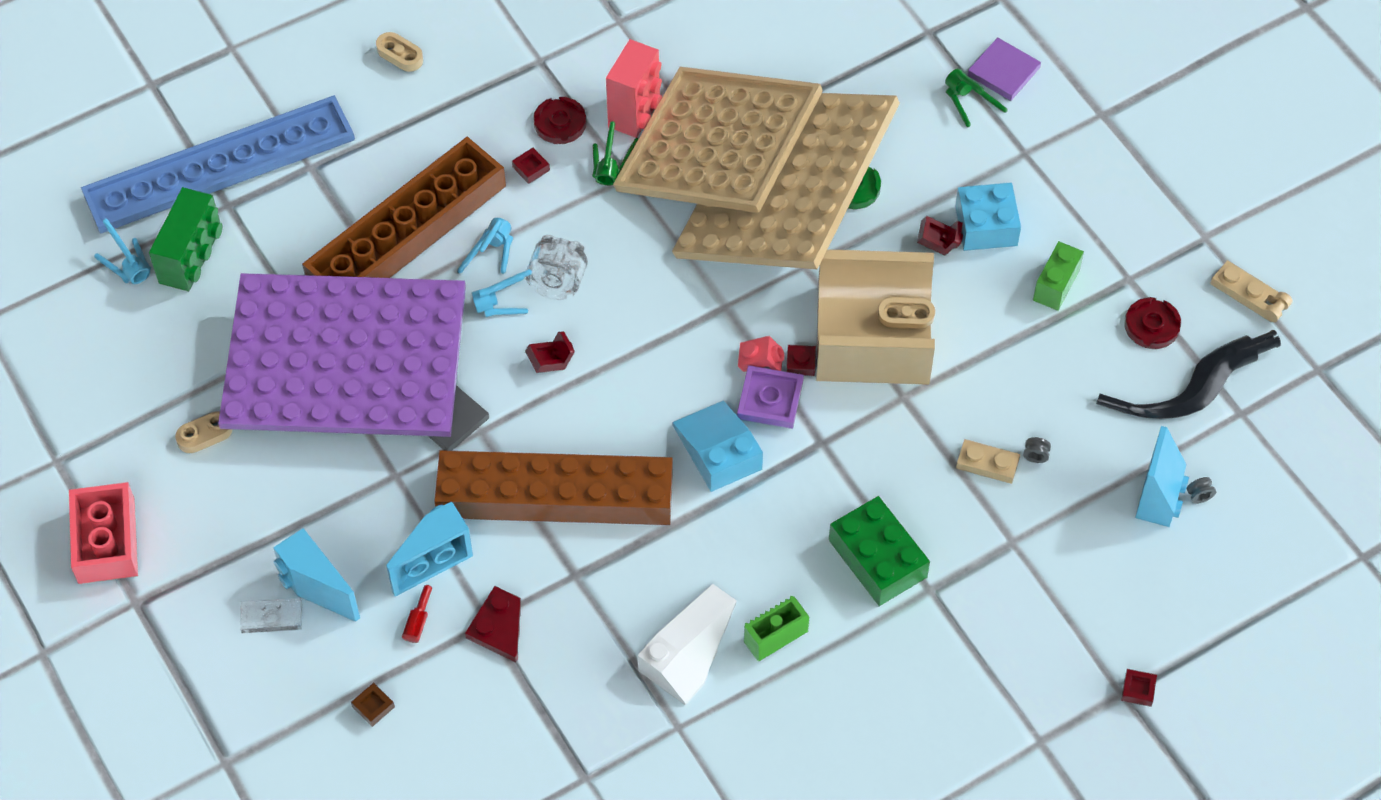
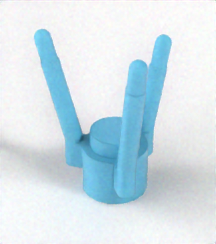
M493 218L488 229H485L482 237L462 262L457 272L459 274L462 273L477 252H484L489 244L495 247L504 244L501 273H506L510 245L513 241V237L509 235L512 229L510 223L502 218Z
M104 219V225L126 258L122 262L123 268L121 270L98 253L94 257L120 276L124 283L131 281L132 284H139L149 277L151 266L146 261L137 239L133 238L132 243L138 257L130 253L108 219Z
M528 269L488 288L471 292L477 313L484 311L486 317L527 314V308L494 309L493 306L498 305L495 292L523 280L532 271Z

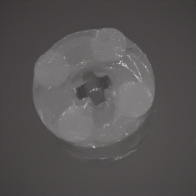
M548 234L544 235L536 244L526 270L530 269L532 271L530 275L525 277L527 283L530 285L532 282L537 287V293L550 299L563 300L567 298V295L573 294L574 296L579 290L588 265L584 246L577 241H569Z

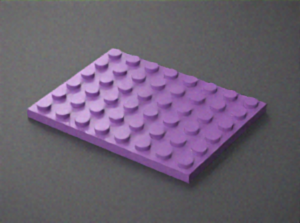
M241 273L218 422L220 429L451 437L466 291L465 281Z

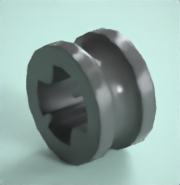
M1038 437L1026 440V449H1024L1023 453L1025 459L1034 463H1044L1049 460L1050 442Z
M1209 477L1199 478L1187 486V492L1192 494L1191 500L1193 503L1199 504L1208 501L1217 493L1215 487L1211 486L1212 481Z

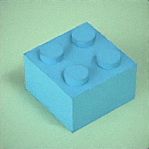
M1012 183L958 187L955 208L958 221L963 222L961 233L963 234L962 245L964 251L1018 246L1021 223Z

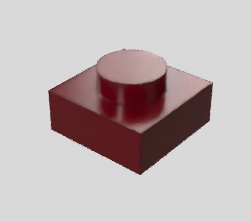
M534 147L512 160V167L528 184L550 171V164Z
M788 345L787 372L804 376H815L816 346Z
M1127 669L1121 701L1152 707L1157 675Z

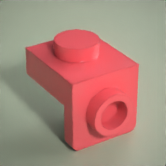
M770 336L740 343L738 367L743 372L747 371L748 365L761 368L768 366L772 370H782L784 351Z

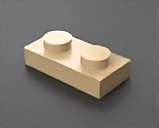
M964 439L956 469L1012 484L1020 454Z

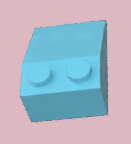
M724 400L672 422L675 431L710 492L762 470L763 451L748 427Z
M1161 426L1135 518L1170 527L1172 518H1179L1183 501L1178 500L1179 492L1185 494L1189 477L1184 476L1187 464L1167 427Z
M453 502L436 506L430 513L426 514L387 563L391 589L395 597L473 557L469 528Z
M304 528L273 547L276 556L273 562L280 572L278 578L286 589L291 587L297 596L355 622L360 619L354 591Z

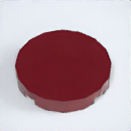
M559 97V99L554 100L552 98L547 99L538 105L534 112V128L538 136L544 141L553 144L573 142L586 129L585 110L580 103L568 97Z
M1147 297L1137 300L1129 307L1125 316L1124 327L1127 335L1136 344L1144 348L1160 349L1175 342L1180 333L1181 317L1178 310L1171 303Z

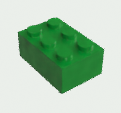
M184 187L181 188L149 251L159 284L189 292L193 283L199 280L201 267L204 261L210 258L212 245L215 239H219L223 229L213 195Z
M879 495L830 524L829 542L878 606L883 605L928 578L930 560Z

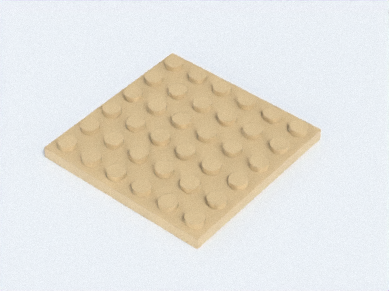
M679 67L613 185L617 192L759 213L823 92L822 87L818 83Z

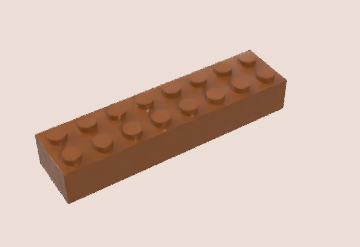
M468 136L302 263L304 275L392 277L505 188L504 167Z
M439 450L434 502L435 507L453 502L463 519L671 525L672 457Z

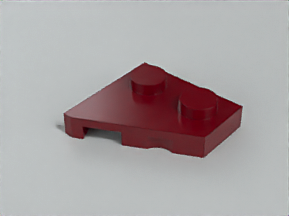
M494 586L465 632L466 639L511 661L517 662L521 598Z

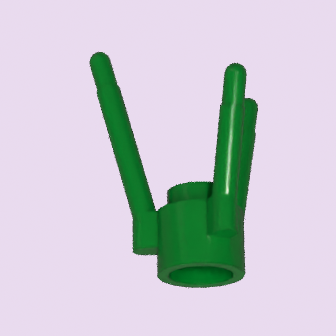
M961 69L953 70L946 77L945 84L949 87L946 90V94L952 99L966 127H970L971 123L957 95L965 96L971 90H974L1002 112L1006 113L1008 111L1005 106L986 93L984 88L970 79Z
M614 121L610 122L605 156L600 162L598 145L596 143L593 144L594 169L592 177L595 178L597 183L605 186L614 184L639 139H634L621 165L618 167L617 161L610 158L615 128Z

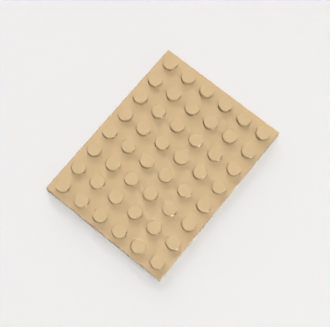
M822 93L760 212L755 213L697 204L672 250L675 257L678 259L818 269L900 104L897 96Z

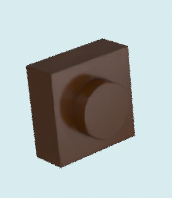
M372 683L351 701L352 708L372 727L395 708L394 702L375 683Z

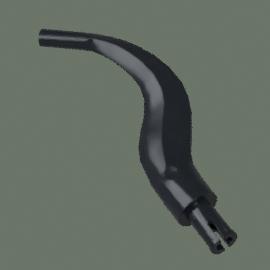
M1271 330L1253 339L1245 335L1215 349L1200 360L1185 391L1173 399L1153 404H1133L1100 393L1096 404L1130 415L1154 419L1177 418L1193 414L1204 409L1217 397L1229 375L1234 370L1257 361L1258 354L1280 347L1281 340L1279 336H1276L1277 332Z

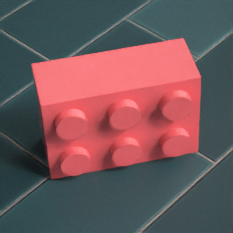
M631 39L627 42L606 76L608 127L610 122L614 121V130L635 138L639 136L642 129H645L653 110L657 108L662 99V95H660L662 79L659 78L662 63L659 62L658 49Z
M129 483L69 490L71 568L78 584L138 576L135 499Z

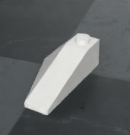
M712 584L659 631L639 653L638 671L686 705L706 681L709 668L716 656L718 645L735 608L736 600Z

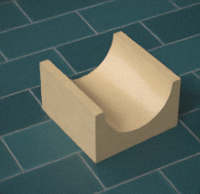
M860 250L826 251L819 265L816 381L930 385L935 351V339H931V325L922 329L890 328L880 322L878 310L880 303L890 297L924 298L931 302L934 253ZM889 312L887 314L889 317L892 318L897 316L894 312ZM917 313L916 317L922 319L925 315Z

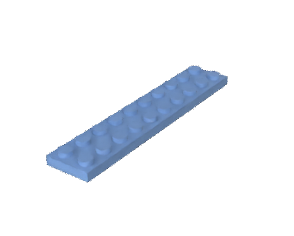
M335 95L88 184L81 187V190L101 234L108 231L103 223L104 219H108L115 229L172 208L182 187L210 194L355 140V136Z

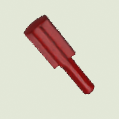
M424 585L417 607L410 611L402 634V638L407 642L418 643L428 616L425 609L432 591L430 585Z

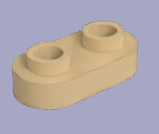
M393 32L383 33L377 38V52L385 60L409 72L415 71L422 66V50L415 44Z
M886 298L880 303L878 310L880 322L890 328L922 329L930 326L935 317L934 305L924 298ZM889 312H894L897 316L892 318L889 317L887 314ZM922 313L925 317L920 319L916 317V314Z
M216 411L182 425L178 428L175 438L180 450L185 453H195L226 440L231 435L233 429H220L219 425H212L219 422L220 411ZM190 433H194L193 436H191V437H186V435H188V434H190Z

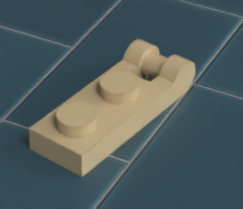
M1228 260L1212 277L1210 283L1274 323L1282 316V310L1288 309L1293 303L1291 296L1287 293L1276 291Z

